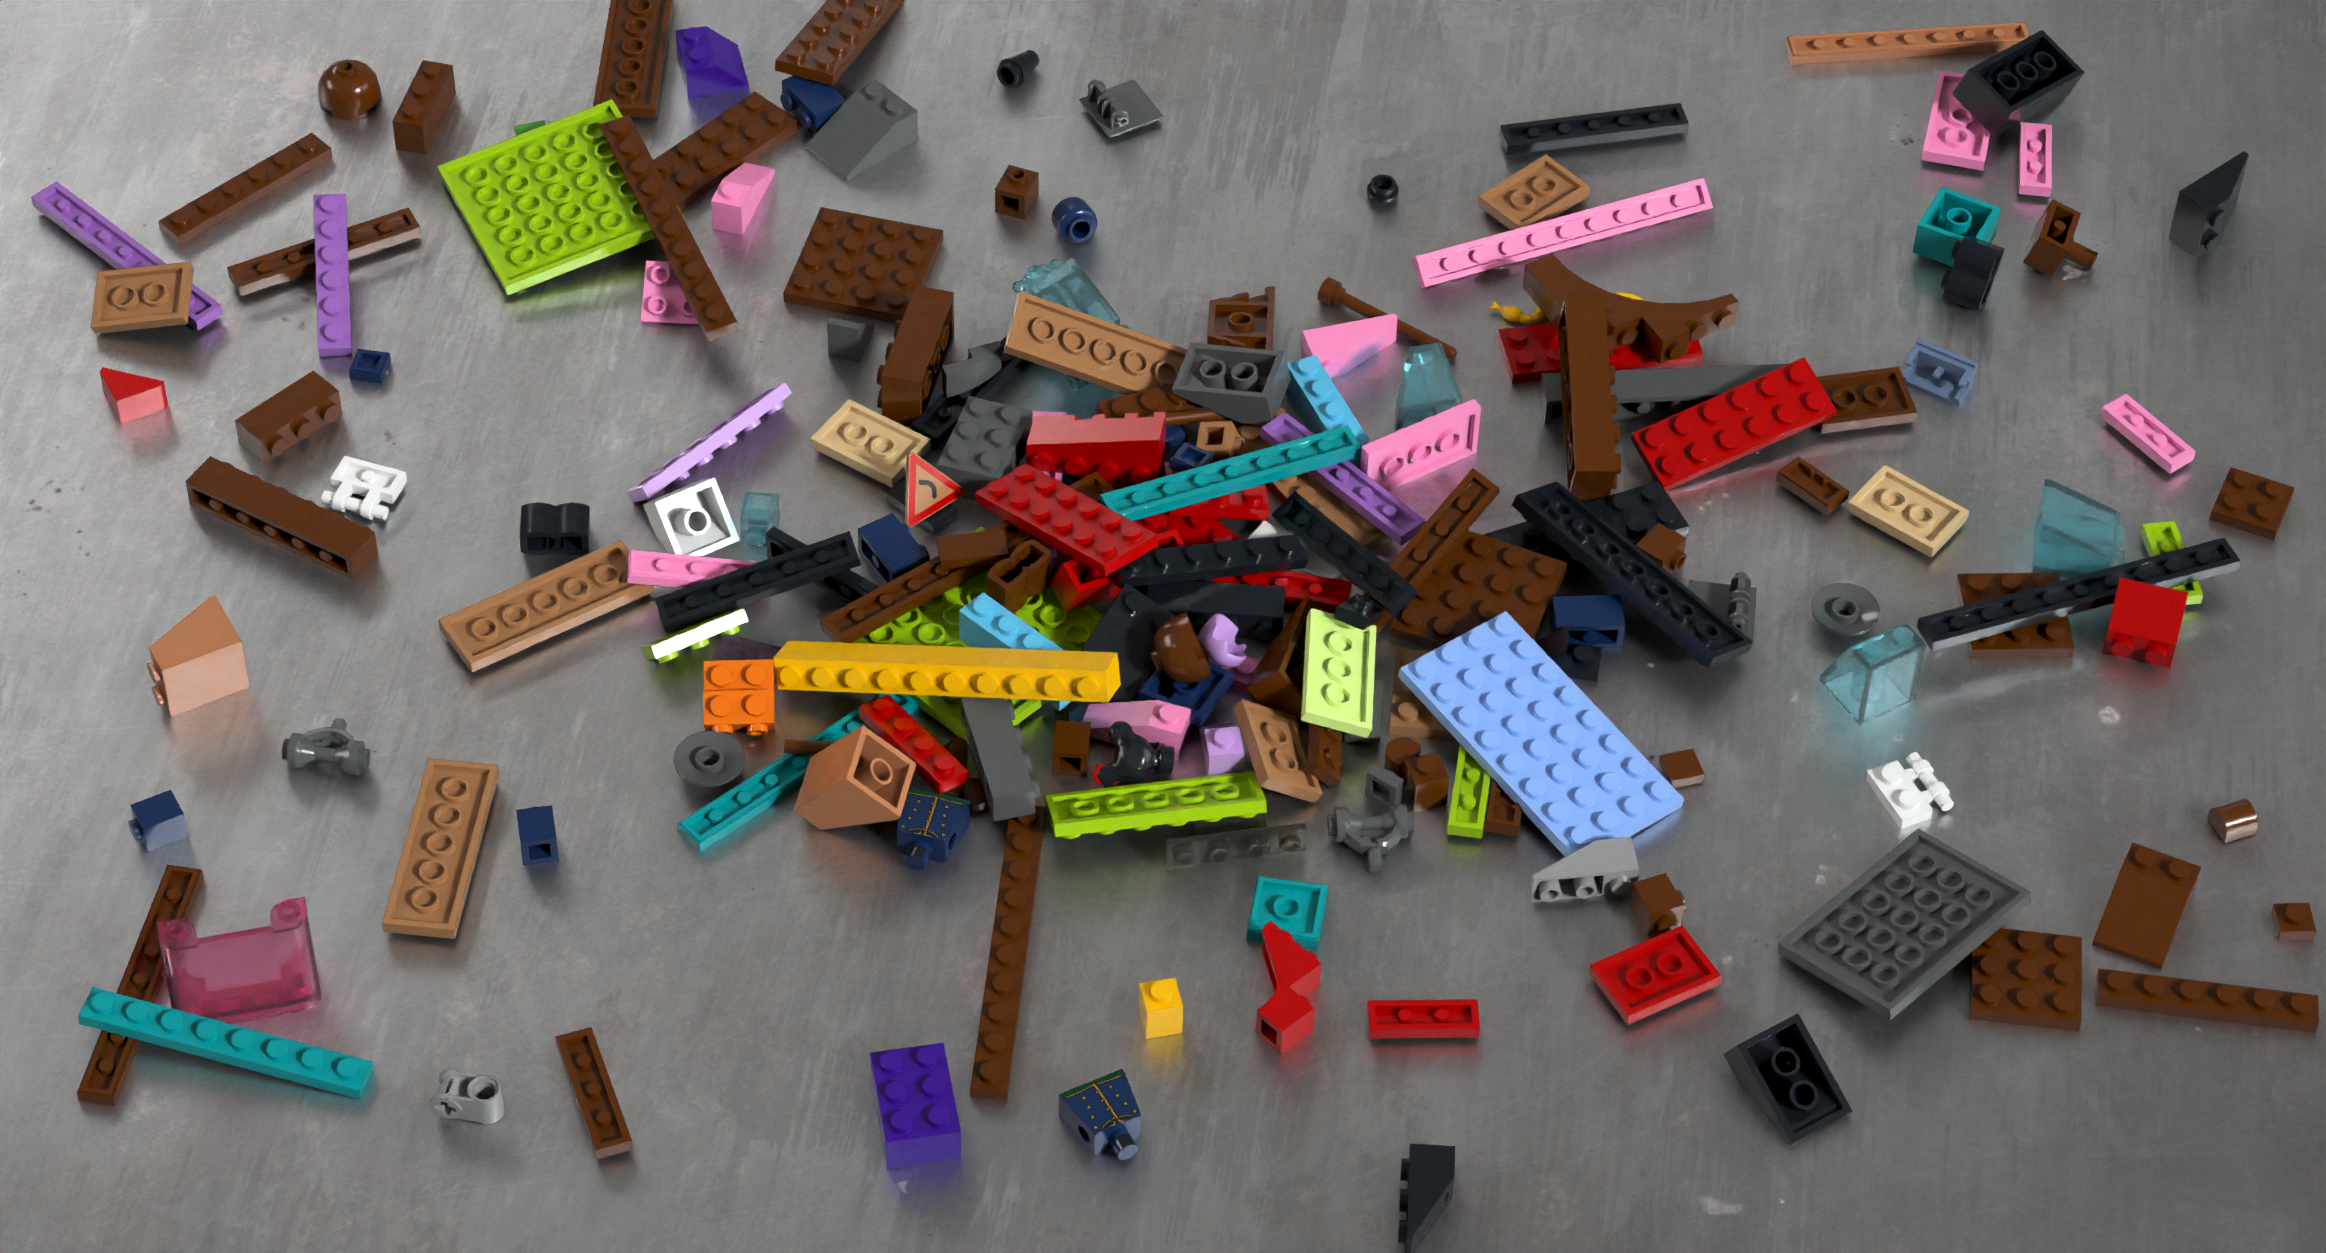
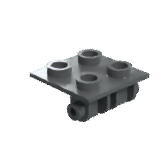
M1134 79L1106 89V85L1102 81L1092 80L1088 84V96L1079 99L1109 138L1164 119L1163 114Z
M1736 573L1732 577L1730 585L1689 580L1688 589L1750 640H1753L1757 588L1751 587V579L1746 573Z

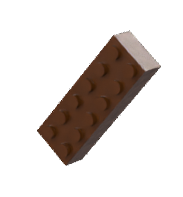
M1565 294L1557 324L1567 490L1582 502H1591L1610 496L1611 489H1616L1617 474L1621 473V455L1615 454V444L1619 443V425L1613 424V415L1617 414V395H1611V385L1615 384V365H1609V356L1613 355V336H1607V326H1611L1612 315L1611 307H1605V294Z

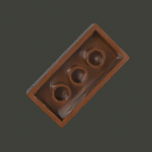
M916 285L911 298H906L904 301L903 319L896 322L894 330L895 340L887 345L886 363L879 366L876 379L877 384L881 385L877 407L882 408L883 416L906 427H911V423L929 408L942 373V366L945 365L954 341V292Z

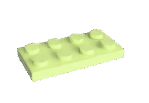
M1311 608L1306 620L1301 721L1368 738L1372 731L1376 626L1372 625L1365 630H1361L1336 620L1333 617L1334 614Z

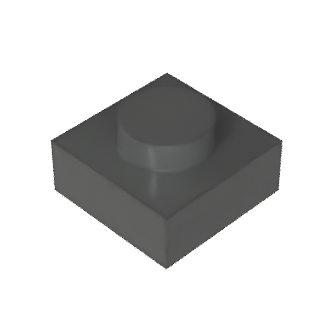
M1374 764L1367 771L1365 795L1388 808L1401 804L1404 779L1400 778L1396 773Z

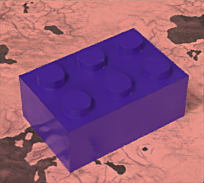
M944 1043L871 1052V1084L887 1169L962 1159L961 1129Z

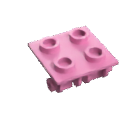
M646 260L641 322L699 325L668 262Z

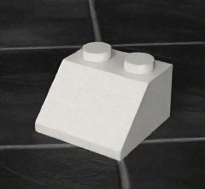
M715 477L702 479L643 504L655 536L670 554L704 556L740 540Z

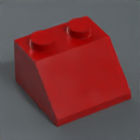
M2120 578L2102 653L2171 668L2188 592Z

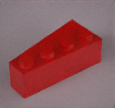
M1154 412L1153 417H1140L1139 413H1125L1124 418L1108 419L1106 414H1093V417L1090 419L1080 420L1076 415L1035 416L1026 443V463L1041 471L1085 477L1097 471L1105 480L1134 484L1160 478L1165 460L1166 412Z

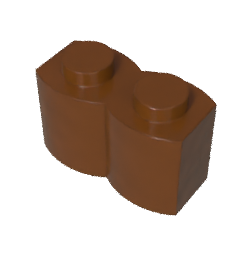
M1034 539L1020 544L1014 549L1010 558L997 562L987 574V595L1012 613L1020 610L1027 602L1028 597L1041 593L1050 584L1051 550Z

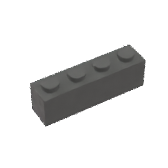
M960 697L961 720L993 821L1035 814V799L1040 798V788L1037 778H1031L1029 774L1032 771L1028 751L1022 752L1021 746H1023L1021 728L1019 725L1014 726L1012 720H1015V714L1011 699Z

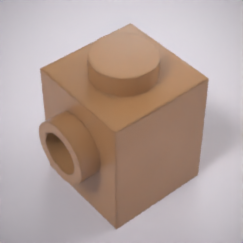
M1232 421L1200 422L1196 447L1214 454L1213 463L1245 454V440L1243 437H1240Z

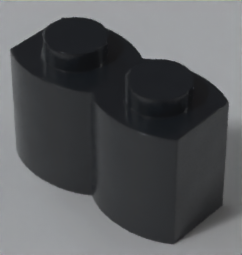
M1969 235L1964 237L1962 241L1958 240L1951 253V259L1955 260L1952 271L1947 270L1941 282L1940 288L1944 289L1942 298L1976 311L1984 309L2005 248Z
M536 502L521 506L520 549L522 553L547 555L556 552L563 555H581L589 552L590 506L574 502L557 506Z

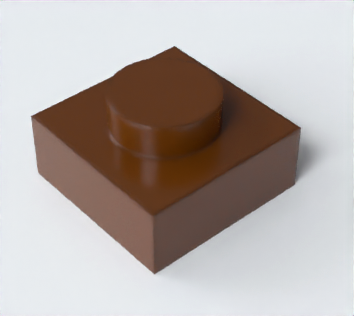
M2309 903L2273 904L2271 915L2278 941L2314 940L2316 928Z

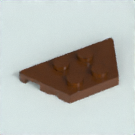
M1275 286L1265 287L1264 295L1249 298L1248 292H1244L1229 298L1223 297L1210 300L1207 344L1272 350Z

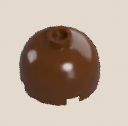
M346 59L329 65L323 71L318 83V97L321 109L324 112L325 109L330 111L332 117L337 119L353 120L363 118L368 115L367 110L371 109L374 105L376 110L381 102V88L376 73L366 63L358 60Z
M1186 612L1170 618L1159 627L1154 638L1156 651L1150 654L1158 672L1165 670L1170 679L1178 683L1190 684L1213 675Z

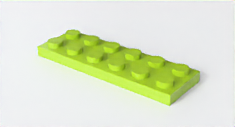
M1254 770L1044 795L1045 807L1055 837L1074 839L1081 836V834L1088 833L1108 835L1122 829L1132 828L1142 831L1156 825L1182 826L1190 821L1217 822L1224 817L1238 816L1240 818H1251L1258 813H1267L1266 798L1257 781Z

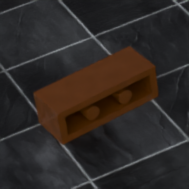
M426 60L422 61L392 121L397 150L420 154L427 153L456 94L453 65Z
M313 370L236 419L235 424L239 444L263 464L267 463L342 414L339 390Z

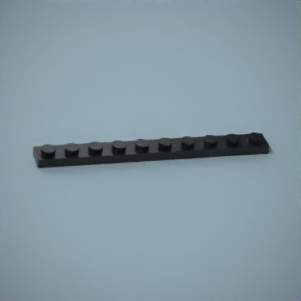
M2224 537L1921 617L1918 619L1917 628L1930 650L1936 651L2113 604L2120 578L2173 588L2237 571L2240 559Z

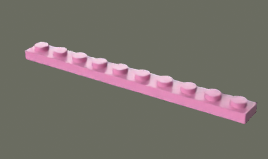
M1700 178L1416 256L1412 260L1420 287L1424 289L1712 209L1713 205L1705 179Z

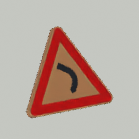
M908 453L906 456L905 524L908 527H913L963 496L965 490L917 454Z

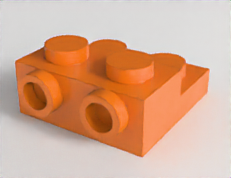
M773 659L704 661L703 697L705 731L724 732L732 735L733 731H747L748 735L761 736L768 734V730H775Z

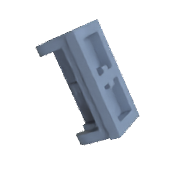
M1918 338L1915 346L1905 359L1904 364L1907 367L1904 369L1902 376L1907 386L1959 407L1974 386L1978 362Z

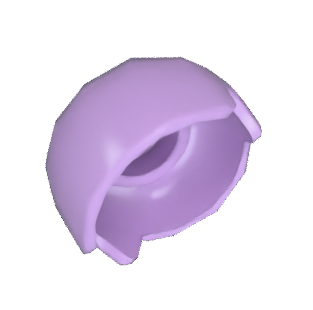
M1220 613L1213 615L1202 627L1199 633V644L1204 655L1211 662L1223 668L1236 667L1246 659L1244 653L1246 645L1236 644L1237 626Z

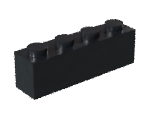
M1202 581L1148 585L1147 597L1174 616L1186 612L1196 635H1199L1206 622L1217 613L1226 616L1237 626L1238 632L1235 637L1275 640L1283 629L1286 587Z

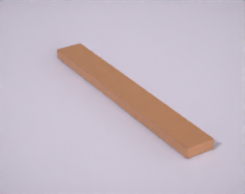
M2025 22L1788 36L1786 37L1785 46L1791 65L2002 52L2030 37Z

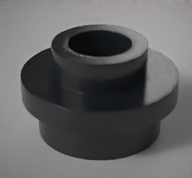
M1377 175L1372 178L1367 186V195L1375 202L1389 203L1398 197V185L1394 178L1389 175Z

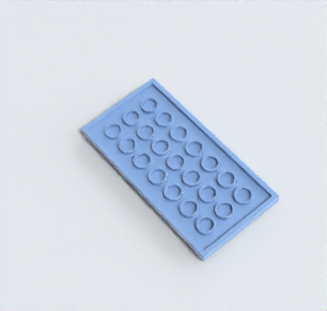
M1506 611L1406 664L1399 670L1398 677L1491 778L1497 782L1515 804L1517 802L1521 806L1522 811L1565 857L1595 840L1631 837L1682 807L1684 798Z

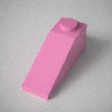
M744 162L722 179L711 200L713 229L743 235L775 174V170Z
M1395 313L1302 331V358L1316 355L1330 378L1344 375L1396 341L1398 317Z
M1160 700L1089 704L1082 722H1091L1092 738L1110 743L1112 742L1108 735L1109 727L1116 721L1127 722L1132 727L1133 732L1144 737L1153 749H1156L1162 743L1165 746L1174 747V760L1178 761L1188 738L1191 709Z

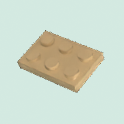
M850 399L810 438L811 448L891 488L906 474L907 454L915 453L922 458L931 448L930 438Z
M1886 465L1848 501L1847 512L1931 558L1968 520L1969 510Z

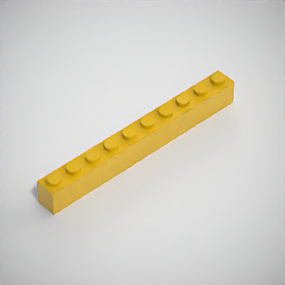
M787 641L773 658L778 690L1108 703L1121 685L1117 652Z

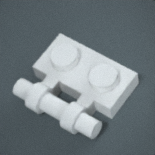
M344 456L330 478L331 487L338 490L336 493L325 490L322 494L321 502L331 505L334 510L340 512L350 510L360 513V516L372 520L376 517L385 520L389 508L379 505L380 501L391 504L395 502L407 482L406 472ZM354 493L365 496V498L360 500L351 496Z
M1917 752L1911 753L1906 758L1911 768L1904 770L1898 760L1868 770L1866 773V782L1900 829L1931 819L1933 812L1931 806L1938 804L1942 811H1948L1954 805V802L1949 797L1950 791L1947 786L1936 779L1933 775L1934 769L1927 760L1922 759ZM1922 782L1927 790L1920 792L1915 784Z

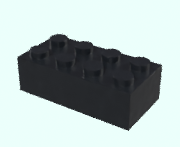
M2041 30L1968 69L1952 95L1995 137L2066 98L2085 72Z

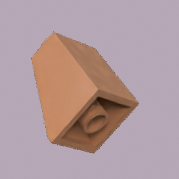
M212 596L204 601L149 647L152 662L147 663V667L153 682L156 683L155 686H152V692L158 706L165 705L171 717L250 688L242 641L216 596Z
M862 725L810 757L794 812L820 830L897 820L901 817L916 763Z

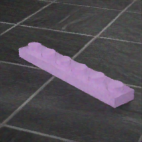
M784 382L769 387L628 490L627 493L633 503L642 500L650 502L663 496L666 493L663 489L670 483L676 485L690 475L687 470L695 465L698 468L713 459L711 453L717 448L723 450L737 441L735 435L743 430L745 433L761 423L759 417L763 414L771 415L784 406L782 400L792 394L787 384Z

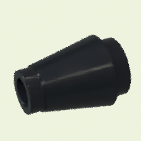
M1027 50L1002 60L997 69L999 81L1009 88L1019 87L1038 66V55L1032 50Z

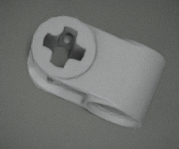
M446 1069L440 1073L438 1092L429 1102L431 1111L442 1118L468 1120L482 1124H492L499 1121L504 1116L506 1110L501 1084L496 1077L467 1073L456 1069Z

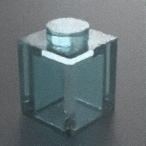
M745 492L740 516L741 545L767 546L766 532L773 526L776 528L779 526V494Z

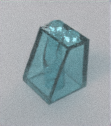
M1441 342L1409 347L1396 402L1394 432L1400 428H1406L1420 422L1429 416L1446 411L1457 404H1462V395Z
M2044 479L2034 525L2032 573L2058 572L2059 577L2072 578L2124 564L2125 551L2119 550V546L2123 547L2126 534V527L2120 526L2121 512L2060 483Z
M1904 622L1849 647L1820 675L1819 681L1851 717L1861 725L1916 700L1927 644L1907 622Z

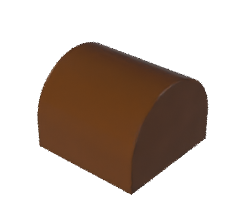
M1406 737L1391 740L1385 749L1384 769L1396 773L1403 779L1404 760L1420 756L1421 744Z
M2245 798L2211 808L2207 817L2224 843L2254 835L2258 827L2255 809Z

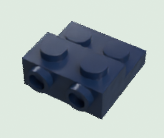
M1208 662L1213 676L1198 682L1185 684L1170 679L1165 670L1158 672L1155 667L1149 680L1145 679L1140 684L1136 697L1139 701L1160 700L1191 709L1190 723L1201 727L1234 682V672Z

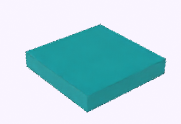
M1257 876L1246 939L1264 941L1262 937L1263 926L1272 921L1281 930L1288 931L1295 942L1301 947L1318 949L1328 895V885Z

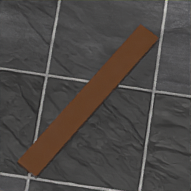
M167 865L117 994L155 1004L204 876L201 869ZM101 1030L77 1091L78 1100L115 1106L140 1040Z

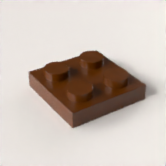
M2230 467L2209 520L2275 540L2295 487Z

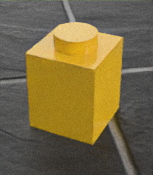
M1176 978L1139 983V1013L1146 1039L1182 1033L1183 1004Z

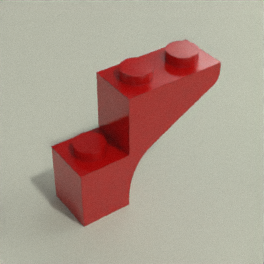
M1270 921L1262 929L1264 943L1261 947V955L1274 994L1267 1003L1257 1009L1256 1033L1282 1054L1313 1031L1314 1008L1305 996L1320 986L1321 963L1314 953L1306 951L1295 942L1288 931L1281 930Z

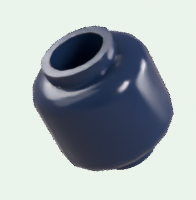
M1068 197L1063 199L1055 206L1052 212L1054 228L1066 242L1071 244H1080L1089 240L1097 229L1098 221L1094 211L1081 198Z

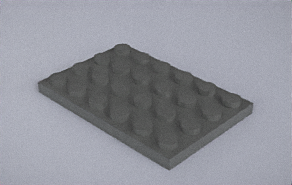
M1918 828L1778 942V954L1887 1019L1892 1020L2031 902V892Z

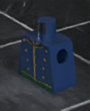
M909 787L897 826V851L900 854L907 855L905 863L909 868L923 870L928 860L940 863L948 861L969 827L970 800Z
M1123 1069L1059 1094V1118L1091 1154L1099 1155L1113 1149L1120 1160L1129 1159L1136 1154L1138 1146L1134 1140L1141 1136V1113Z

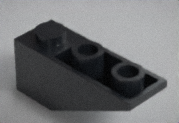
M1410 1143L1409 1158H1401L1400 1181H1407V1189H1400L1399 1212H1406V1220H1399L1398 1243H1405V1253L1416 1252L1452 1200L1455 1176V1146Z

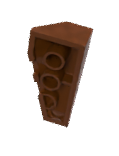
M1309 596L1303 599L1260 660L1247 686L1252 699L1256 703L1294 715L1298 721H1301L1306 620L1311 608L1319 610L1318 606Z

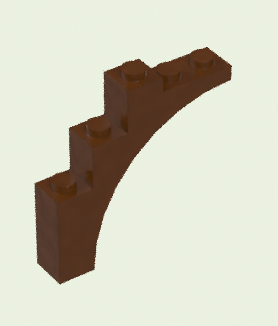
M1553 254L1525 264L1523 289L1556 329L1565 294H1605V307H1611V326H1607V336H1613V349L1639 340L1659 364L1686 355L1689 342L1699 340L1720 330L1728 329L1736 323L1739 301L1732 293L1710 300L1689 303H1656L1631 299L1608 292L1585 281L1567 269Z

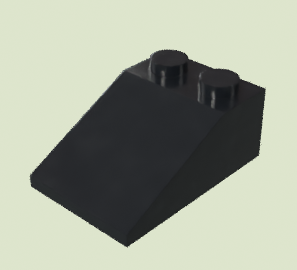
M2243 151L2179 191L2168 238L2194 257L2198 258L2207 251H2213L2221 242L2223 232L2238 200L2249 156L2248 153Z
M1127 583L1111 601L1080 650L1118 653L1121 685L1108 703L1131 702L1140 684L1143 680L1147 679L1155 667L1150 653L1156 651L1154 642L1156 632L1164 622L1174 617L1173 614Z
M1798 1013L1736 1045L1723 1054L1742 1089L1789 1145L1853 1112Z

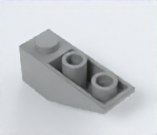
M1632 838L1595 840L1532 875L1530 901L1552 902L1560 899L1632 893L1633 882L1638 881L1640 871Z

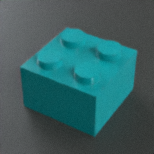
M1941 187L1917 224L1913 253L1953 267L1955 260L1951 259V253L1958 240L1962 241L1964 237L1969 235L1988 243L1992 242L1996 235L2001 208Z

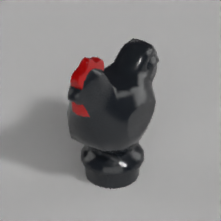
M1116 721L1109 727L1108 734L1115 748L1113 762L1104 766L1097 764L1096 770L1092 772L1095 784H1102L1104 788L1109 787L1110 784L1118 785L1119 782L1139 781L1152 768L1158 776L1162 774L1171 775L1174 765V747L1165 746L1162 743L1156 749H1153L1144 737L1133 732L1132 727L1127 722Z

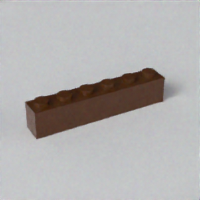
M210 456L185 481L190 505L355 581L378 556L376 535L369 527L352 522L339 513L331 512L316 505L311 500L302 499L289 493L282 487H276L265 482L258 476L239 470L228 462H222Z

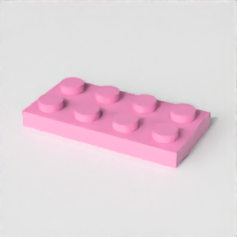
M1939 70L1921 160L1983 171L1990 132L1952 95L1965 74Z
M1472 399L1465 403L1457 404L1434 416H1429L1406 428H1400L1396 432L1380 439L1368 442L1366 445L1361 446L1360 470L1389 491L1476 454L1481 406L1475 399Z

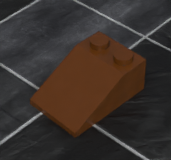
M2132 842L2092 945L2161 970L2194 895L2201 867Z

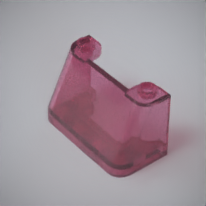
M305 896L277 903L270 911L271 926L197 939L194 925L189 921L174 919L157 922V932L171 1008L229 1024H237L313 1009L318 1005L321 1000V989Z

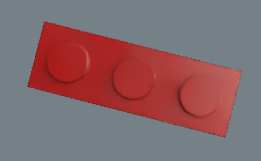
M1477 999L1367 1001L1369 1039L1479 1037L1480 1034Z

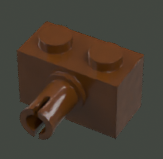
M2052 199L2035 226L2023 263L2052 277L2063 258L2089 271L2097 258L2098 252L2073 241L2081 213Z

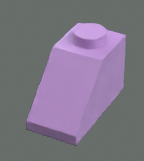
M1235 723L1203 725L1199 727L1207 776L1243 772L1244 748L1240 727Z

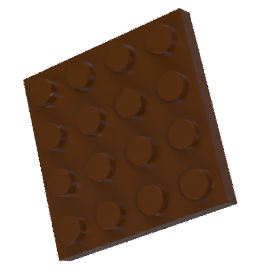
M821 207L783 292L784 302L896 323L897 320L903 319L904 301L906 298H911L915 285L925 286L943 242V230Z
M1467 530L1416 589L1418 594L1394 617L1390 625V635L1436 649L1506 611L1535 641L1552 604V596L1556 595L1565 576L1567 562Z

